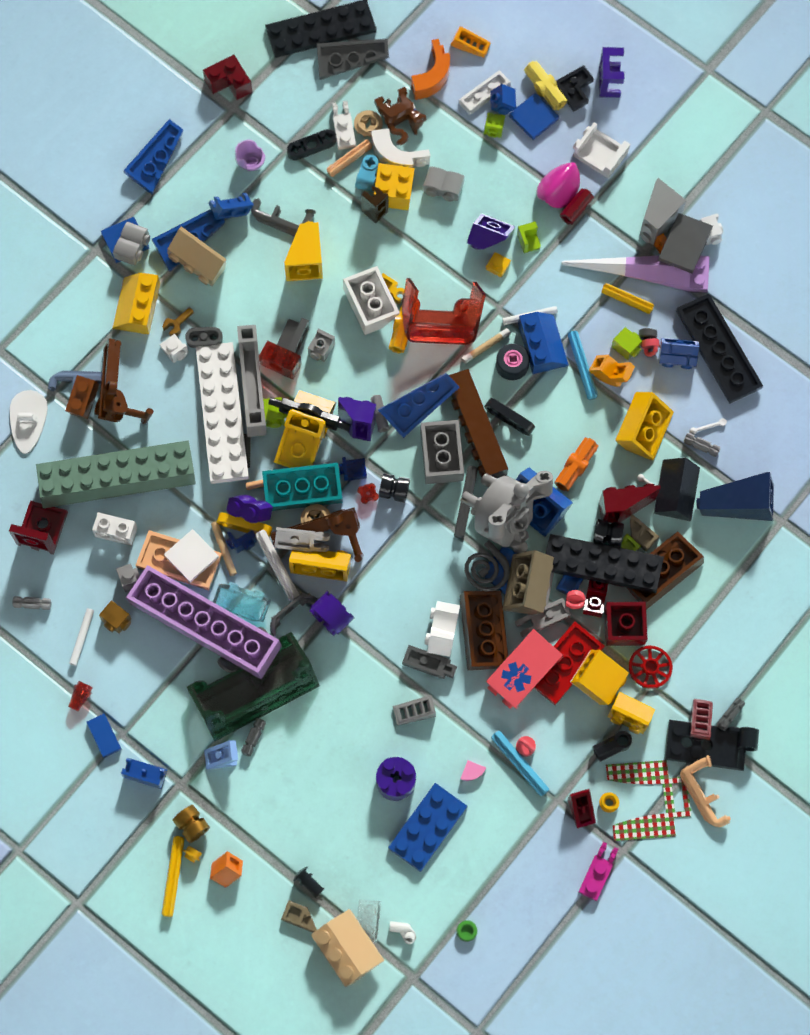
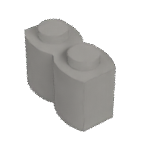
M429 167L423 191L431 197L442 196L447 201H458L464 184V175L445 171L437 167Z
M126 222L113 250L114 259L134 266L137 261L140 262L143 256L142 249L150 241L148 229Z

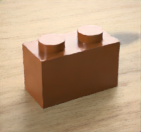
M77 375L65 411L71 415L88 420L100 384L95 380Z

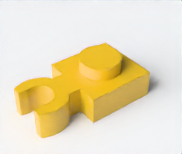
M382 273V277L393 300L400 304L401 299L397 295L402 294L406 296V290L396 288L398 282Z

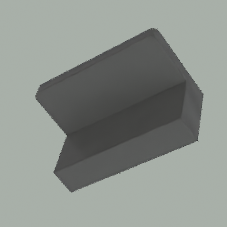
M301 318L299 323L289 319L275 347V352L295 359L308 332L309 320Z

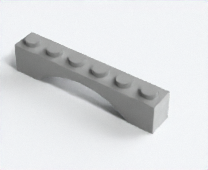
M256 325L237 326L247 436L266 435V422Z

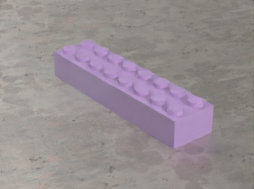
M148 565L126 597L130 605L259 679H262L282 647L279 639Z

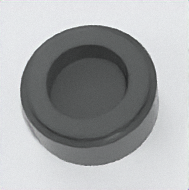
M643 328L639 330V336L641 340L657 339V330Z

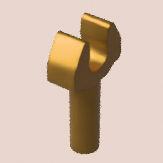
M189 307L176 319L167 318L163 323V330L165 331L170 326H173L174 329L169 332L170 337L173 334L178 336L181 333L180 325L194 311Z

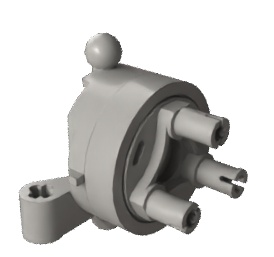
M540 471L526 484L509 476H502L496 479L487 473L484 474L481 483L489 488L483 497L478 498L465 491L461 496L463 498L460 499L461 503L472 507L471 514L475 515L474 524L476 532L503 547L511 546L516 554L526 552L528 545L525 541L529 538L526 530L533 518V500L552 494V473Z

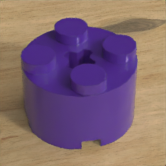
M328 590L309 610L320 623L324 621L323 625L333 636L339 634L354 619V616L348 613L344 605L330 594Z
M401 757L386 758L379 765L376 772V785L383 797L392 801L402 800L412 794L416 784L414 766L408 760ZM395 775L399 776L400 779L397 780L396 783H394L393 778H391L395 777Z

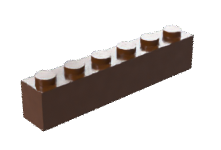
M469 369L449 375L460 387L452 394L453 399L451 403L454 410H458L460 415L458 416L460 426H464L466 433H464L465 439L468 444L471 443L473 448L471 450L472 457L479 463L478 471L480 476L483 477L486 473L496 479L506 476L508 474V466Z

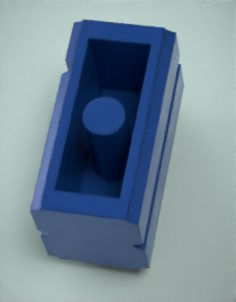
M661 338L659 363L663 367L669 368L673 367V365H681L683 369L697 367L699 342Z

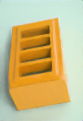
M460 26L450 45L484 58L491 42ZM480 44L484 45L482 50L479 49Z

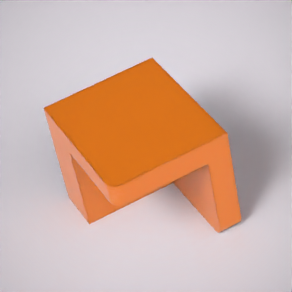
M227 851L212 863L210 879L223 887H228L242 876L243 861Z

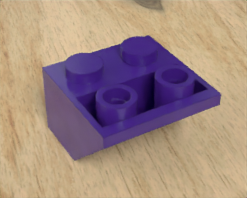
M339 397L338 416L340 421L351 424L348 432L350 436L355 439L371 441L376 418V404L366 400H354L351 397Z

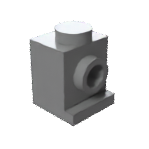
M318 328L315 337L308 347L309 356L314 360L325 362L335 345V336Z
M130 563L116 569L125 593L131 591L140 577L137 568L133 569Z

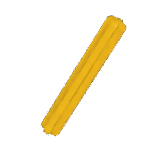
M182 836L173 837L162 915L165 917H172L174 913L185 840Z

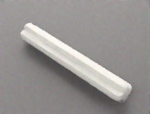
M265 530L257 532L255 536L290 601L294 600L299 596V593Z

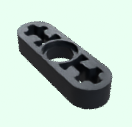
M325 129L291 142L287 146V155L291 160L296 161L331 148L336 144V133L331 129ZM328 136L331 138V141H328L325 137ZM310 141H314L317 144V146L315 148H309L307 146V143ZM292 149H296L298 153L295 154V152H292Z
M490 398L484 406L489 413L524 435L530 436L535 429V425L531 421L496 399Z

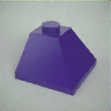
M481 214L472 225L467 244H470L474 249L484 250L505 241L514 231L515 226Z

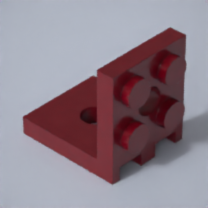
M30 500L22 526L11 524L9 532L18 546L22 544L30 546L31 549L37 551L39 549L49 551L50 554L54 555L68 511L57 507L43 508L42 503ZM41 520L48 521V525L45 528H39L38 523Z

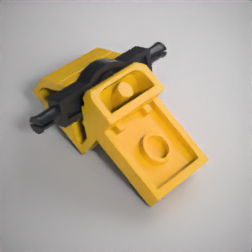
M300 390L294 401L286 398L278 400L270 397L268 405L278 407L279 412L288 414L274 463L289 468L314 465L322 438H325L328 428L335 431L340 428L348 432L351 428V424L340 421L339 416L333 415L336 402Z

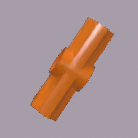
M585 437L575 453H572L567 459L564 469L556 478L554 484L560 490L568 492L577 478L581 477L586 470L589 460L593 457L599 445L591 438Z

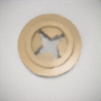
M371 110L360 112L354 120V128L363 137H371V131L381 130L383 125L381 116ZM371 119V125L366 129L365 124Z
M310 505L303 510L301 523L313 520L311 517H317L319 514V518L327 516L330 512L322 505Z

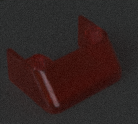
M411 278L406 279L401 307L404 334L410 342L469 345L475 341L486 297L485 292L477 282H473L470 298H462L456 301L453 311L419 310L420 301L417 298L419 290Z

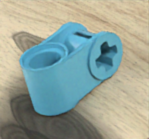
M366 155L363 158L356 178L355 188L373 192L372 186H375L378 170V159L376 156Z

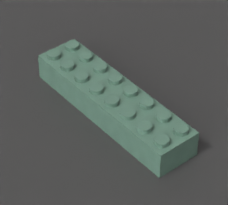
M189 440L36 464L39 493L43 508L196 484Z

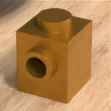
M112 600L99 614L100 619L105 623L104 626L111 632L115 630L120 634L122 630L125 631L131 624L130 614Z

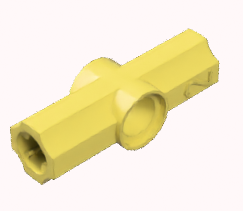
M537 61L528 63L524 68V72L533 82L537 94L540 97H544L554 111L562 109L567 103V99L558 89L554 77L550 74L547 75Z

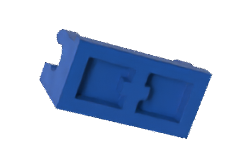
M242 193L243 198L239 196L238 198L220 200L216 196L214 200H210L208 203L216 220L247 216L254 204L250 201L247 193Z
M127 758L126 767L122 769L121 775L123 778L162 789L168 770Z

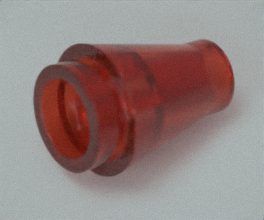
M78 681L77 685H74L68 707L79 711L92 694L93 687Z

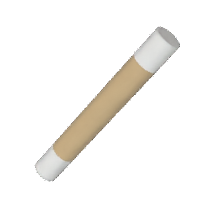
M507 328L463 356L461 359L464 364L511 334Z

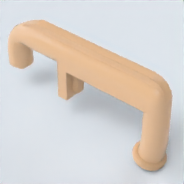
M707 755V757L682 769L680 776L704 820L714 827H723L730 823L731 817L724 815L717 819L709 805L711 802L719 799V795L713 793L706 797L693 773L704 767L712 766L710 756Z

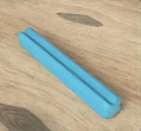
M571 331L568 333V338L587 398L589 400L596 399L598 394L591 372H589V365L577 331Z
M501 731L495 732L491 736L494 743L539 796H544L549 791L546 784Z

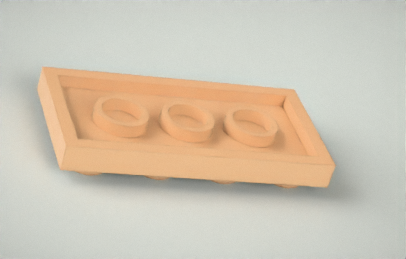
M148 531L136 562L137 568L144 570L148 565L169 578L210 590L222 553L215 551L219 558L189 583L164 556L179 539Z

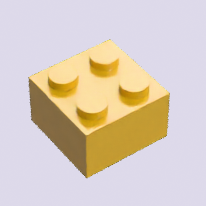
M378 163L375 187L384 194H388V208L409 211L415 168Z

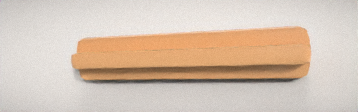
M367 139L327 167V173L334 177L372 149L371 142Z

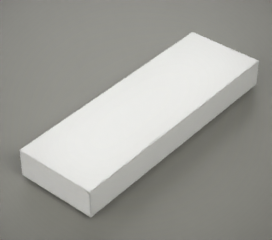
M499 70L460 98L458 103L471 115L490 101L491 90L500 84L511 86V82Z

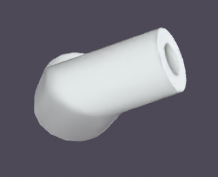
M390 921L389 932L400 933L407 944L414 943L416 933L410 924Z

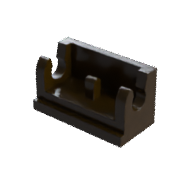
M372 186V191L376 192V195L370 196L365 191L361 194V211L374 223H377L388 212V194H384L377 187Z

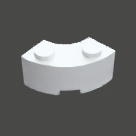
M437 601L436 608L432 607L430 619H433L431 633H427L425 645H428L427 653L450 657L460 605Z

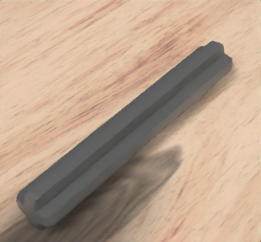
M468 466L463 493L467 491L473 495L478 468L475 466ZM460 503L454 536L457 538H464L470 506L464 503Z

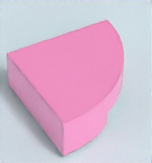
M468 760L460 780L470 781L477 779L483 775L486 767Z

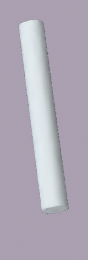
M556 306L528 312H542L551 315L558 313ZM528 313L502 318L503 325L517 323L520 315Z
M86 609L69 662L70 665L77 666L94 613L92 609Z

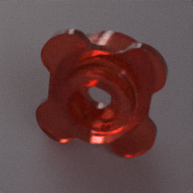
M369 483L358 487L357 492L361 495V502L363 504H367L371 500H378L379 495L376 493L375 484Z

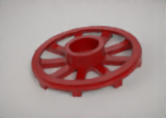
M643 646L637 649L629 660L631 678L643 688H659L672 675L673 665L671 658L663 649L657 646ZM648 649V659H645L640 651ZM652 649L660 651V654L655 659L652 658ZM664 654L668 662L659 664L658 660ZM637 655L643 661V664L633 662L634 657ZM632 666L641 667L642 670L634 674ZM669 666L668 674L659 670L661 667ZM645 673L644 682L637 679L638 676ZM656 673L665 677V679L659 683ZM650 675L653 677L654 685L647 684Z

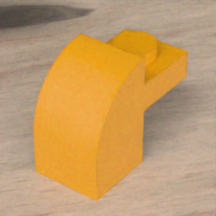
M596 355L589 372L606 384L620 387L622 382H627L631 378L635 366L631 362L618 363L610 355Z

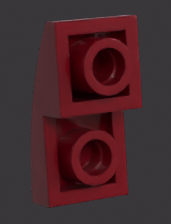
M589 580L583 614L602 618L608 584Z

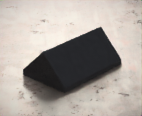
M686 457L662 461L658 484L660 485V490L656 498L653 514L691 522L699 478V466Z

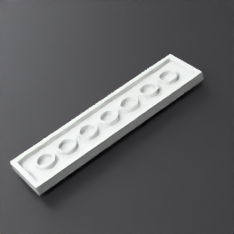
M233 342L214 346H197L196 354L210 482L215 484L247 480L249 475Z

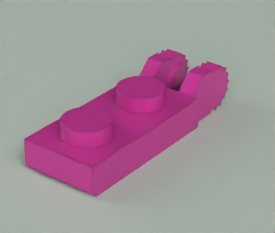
M602 842L597 855L594 856L578 893L594 901L598 900L618 852V848L614 847L608 861L601 858L607 847L605 842Z

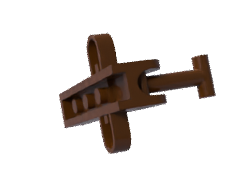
M109 338L103 350L100 397L96 402L94 414L98 415V419L111 422H120L123 415L141 418V422L147 424L154 412L153 409L147 408L144 412L128 408L124 394L117 389L121 341Z
M355 507L346 510L341 509L327 516L287 527L289 529L315 531V533L331 529L336 535L349 536L355 555L354 560L360 562L364 557L356 536L360 529V523ZM276 531L270 534L273 545L275 544Z

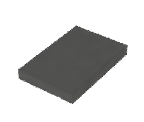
M678 213L658 261L693 274L713 226Z

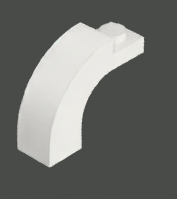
M389 128L371 131L373 151L382 164L410 168L430 165L429 149L413 152L401 151L393 145Z

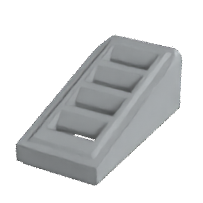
M431 695L393 706L397 726L436 717ZM427 703L429 712H425L423 704ZM417 705H419L421 714L417 715L415 707ZM409 707H411V709H412V713H413V716H412V717L409 716V712H408V708H409ZM400 709H404L405 719H402Z

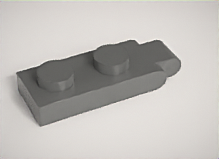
M408 645L402 665L441 679H445V676L453 678L457 669L456 665L450 664V659L433 653H427V651Z

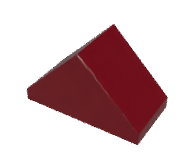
M586 789L570 794L567 800L577 829L596 823L590 790Z

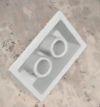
M378 266L343 279V290L365 335L382 329L400 314Z

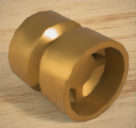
M190 805L180 811L172 820L179 830H184L182 834L189 843L196 841L210 829L204 818H199L200 813L194 805Z

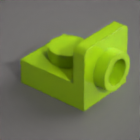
M488 112L484 135L492 138H501L505 115Z

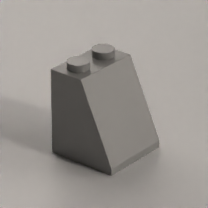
M659 178L655 182L639 234L646 243H650L653 246L657 236L665 234L674 225L678 213H683L686 203L682 196Z

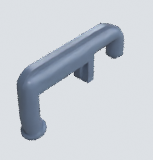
M61 371L51 376L48 389L50 391L56 390L57 381L73 382V389L77 375L95 380L101 384L102 372Z

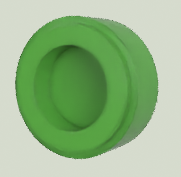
M462 921L458 925L457 935L459 939L464 942H470L476 937L477 927L472 921Z

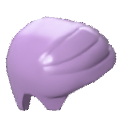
M248 139L237 144L235 160L241 168L247 171H255L264 164L265 154L255 141Z

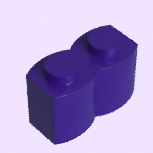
M240 495L228 499L226 511L234 517H243V519L250 523H258L270 520L273 506L266 501H257L250 495Z

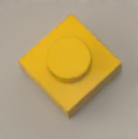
M494 252L486 265V270L502 278L511 260Z

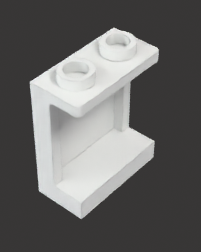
M594 122L591 127L588 126L585 129L582 139H578L573 145V157L609 179L629 153L631 144L625 140L622 144L618 143L599 131L597 124Z

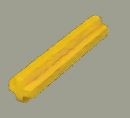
M605 283L602 288L603 294L647 314H650L654 308L652 303L608 283Z

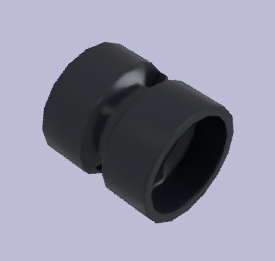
M384 473L380 484L379 497L386 499L393 497L395 501L405 503L410 479L405 477L395 479L394 475Z
M597 519L593 543L604 545L607 542L609 546L620 548L624 523L613 521L609 524L608 520Z

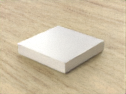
M193 529L164 554L189 583L219 558L217 553Z

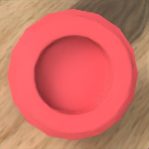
M656 338L644 339L641 343V349H644V354L647 357L654 356L660 347V341Z
M578 590L569 591L566 595V606L571 609L582 608L585 604L584 593Z
M529 736L519 738L516 743V750L523 757L531 756L536 749L535 741Z

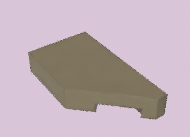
M633 514L630 516L631 537L647 552L659 539V536Z
M288 900L281 920L314 933L317 929L308 908Z

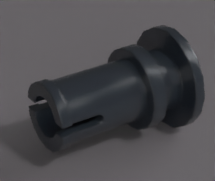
M306 866L295 875L293 881L298 880L300 882L299 885H303L316 898L324 888L312 877V873L309 874L306 871L308 868Z

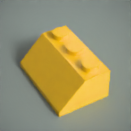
M140 272L124 277L113 329L150 334L160 289L158 275Z
M636 392L615 441L629 452L649 460H654L674 411L653 392Z
M292 550L289 558L290 573L348 581L351 564V554H348V552L343 550H337L336 552L329 550L327 552Z

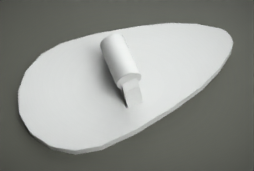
M33 390L18 393L10 404V423L13 439L22 454L30 453L37 444L48 411L47 401L44 396Z

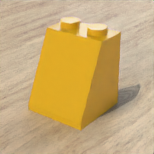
M308 221L299 225L284 262L286 281L323 279L318 222Z

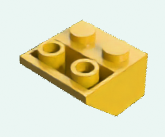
M619 692L607 717L611 718L610 721L614 724H623L629 727L628 729L635 734H644L655 709Z

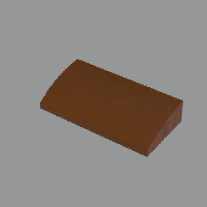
M678 531L650 553L664 557L657 593L627 588L638 602H646V610L704 564V556Z
M464 591L460 595L467 671L496 669L508 657L501 591Z

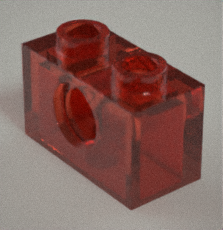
M268 340L259 355L260 365L292 380L302 365L300 355Z

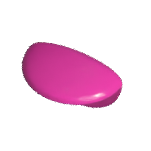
M570 162L551 170L540 181L536 190L537 197L540 200H545L553 208L566 207L579 191L580 174L577 165L574 162Z

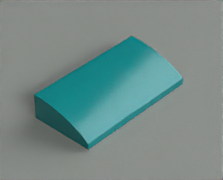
M338 462L262 471L265 501L273 506L272 511L304 508L313 504L330 505L343 503Z

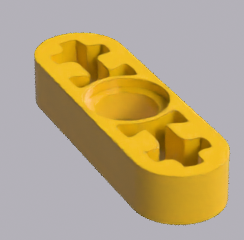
M224 512L219 513L216 521L220 526L251 535L265 530L270 538L272 527L261 522L250 523L243 519V517H234Z

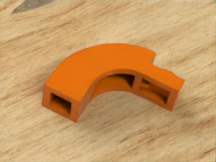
M434 39L431 43L435 62L433 68L426 73L411 76V86L415 100L434 95L447 82L450 71V53H445L444 46L440 45L439 39Z

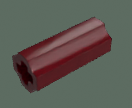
M581 188L560 214L563 222L568 225L575 223L594 200L591 191Z

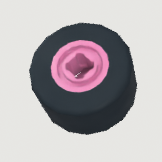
M518 344L503 346L496 357L498 374L502 378L513 381L525 376L530 361L528 351Z

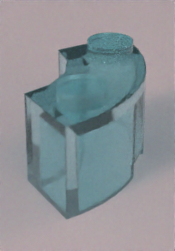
M228 582V584H219L213 603L250 621L264 622L271 600L264 597L265 594L261 591L254 590L252 592L240 588L239 585L233 582Z

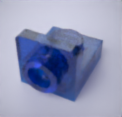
M342 457V463L339 464L340 475H344V481L367 478L365 458L346 460V457Z

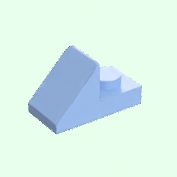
M229 740L204 750L206 769L208 770L237 765L238 752L236 741Z

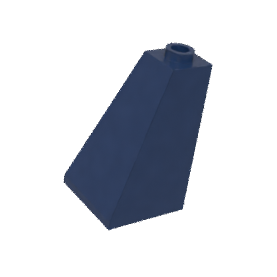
M761 473L700 491V498L696 500L697 509L700 510L702 516L773 521L774 483L771 473Z

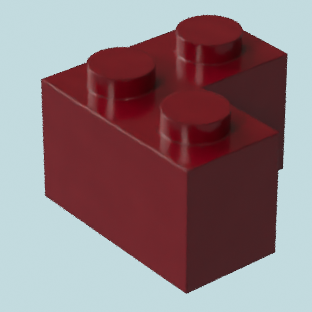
M234 54L203 69L204 81L212 94L229 87L236 100H239L253 93L251 80Z

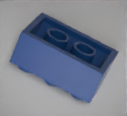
M542 312L520 315L518 327L524 347L530 357L529 364L532 375L567 367L569 364L554 315Z
M529 467L521 472L516 480L526 484L537 473ZM553 487V492L550 496L533 500V518L529 525L546 537L564 517L573 502Z

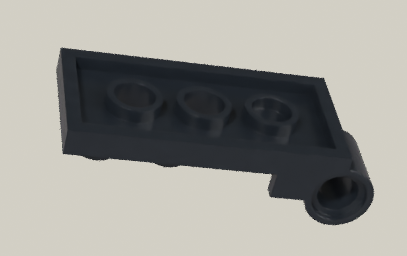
M669 720L664 760L692 764L709 755L712 767L744 771L746 751L758 750L759 730L751 727L738 728L730 726L725 731H722L717 726H711V737L707 741L711 743L712 748L704 750L701 742L707 739L690 737V722ZM682 738H689L692 741V746L684 747L681 743Z

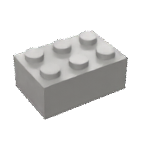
M459 420L421 423L420 432L425 484L463 481L464 466Z

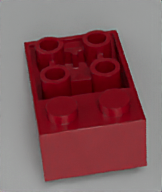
M645 484L643 487L629 485L622 489H616V487L606 488L602 491L599 500L601 519L608 520L609 523L624 521L632 514L655 501L660 485Z

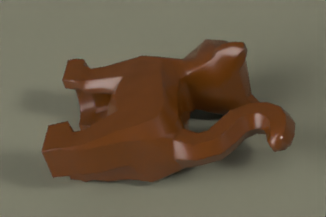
M406 87L398 89L399 97H397L398 103L391 105L389 98L384 102L385 99L382 96L374 99V104L378 112L384 117L389 131L394 135L401 136V139L396 142L398 145H403L408 141V134L403 129L395 128V126L409 120L413 133L417 135V129L422 127L423 123L427 120L426 115L418 112L414 103L406 96Z

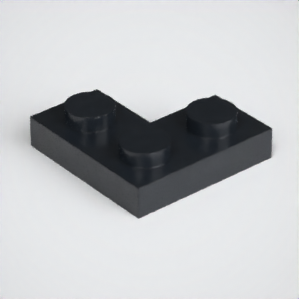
M584 65L556 80L558 89L567 99V104L573 112L589 102V99L581 89L592 83L594 78Z

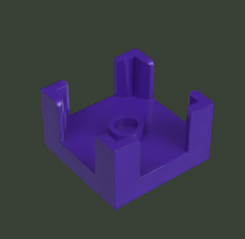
M602 47L599 62V97L620 98L621 90L608 89L609 84H623L624 72L620 71L621 62H610V56H624V48Z

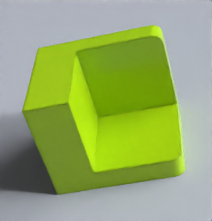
M536 222L518 226L517 236L524 253L541 248L537 236L538 227Z

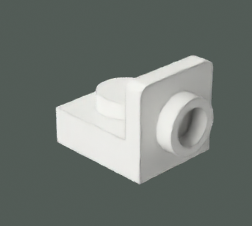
M175 334L160 344V348L173 363L183 360L189 353L187 345L183 344Z

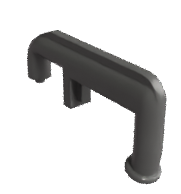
M259 198L254 199L251 213L257 221L292 236L296 235L299 225L280 218V206L276 205L272 215L258 210L262 202ZM306 209V215L302 224L312 221L316 211Z

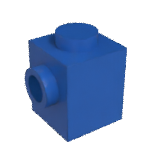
M500 84L490 91L492 111L506 115L516 109V89Z

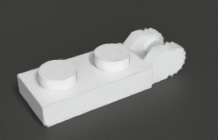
M343 101L342 104L345 114H338L336 102L332 103L338 150L356 147L351 113H349L347 101Z

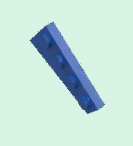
M445 373L379 408L378 411L404 438L460 387Z

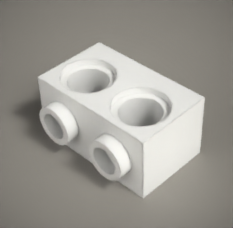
M98 512L92 531L97 538L132 546L138 528L135 521Z

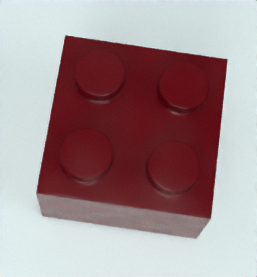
M606 602L604 607L606 646H645L648 640L646 602Z

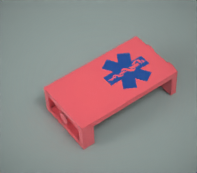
M533 629L486 681L489 684L487 688L495 696L499 693L504 698L502 702L508 708L514 707L517 710L522 700L564 656Z

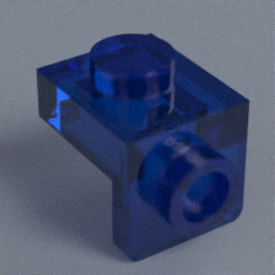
M253 530L236 540L230 531L227 532L228 539L226 542L231 550H236L237 554L243 550H250L257 543Z

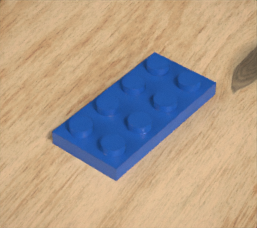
M434 783L388 849L421 872L468 806L437 783Z

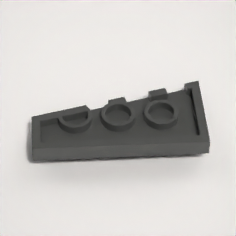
M375 39L317 44L320 80L388 59V40Z

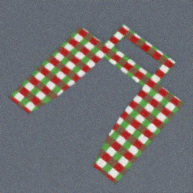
M667 760L606 765L607 780L629 784H663L666 813L638 817L613 825L614 841L676 836L674 818L692 816L689 791L681 777L669 778ZM672 784H682L685 811L675 812Z

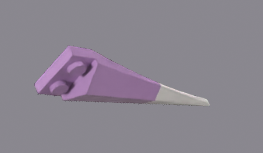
M659 256L568 260L561 262L564 266L631 277L688 292L708 293L710 256H700L693 274L658 261Z

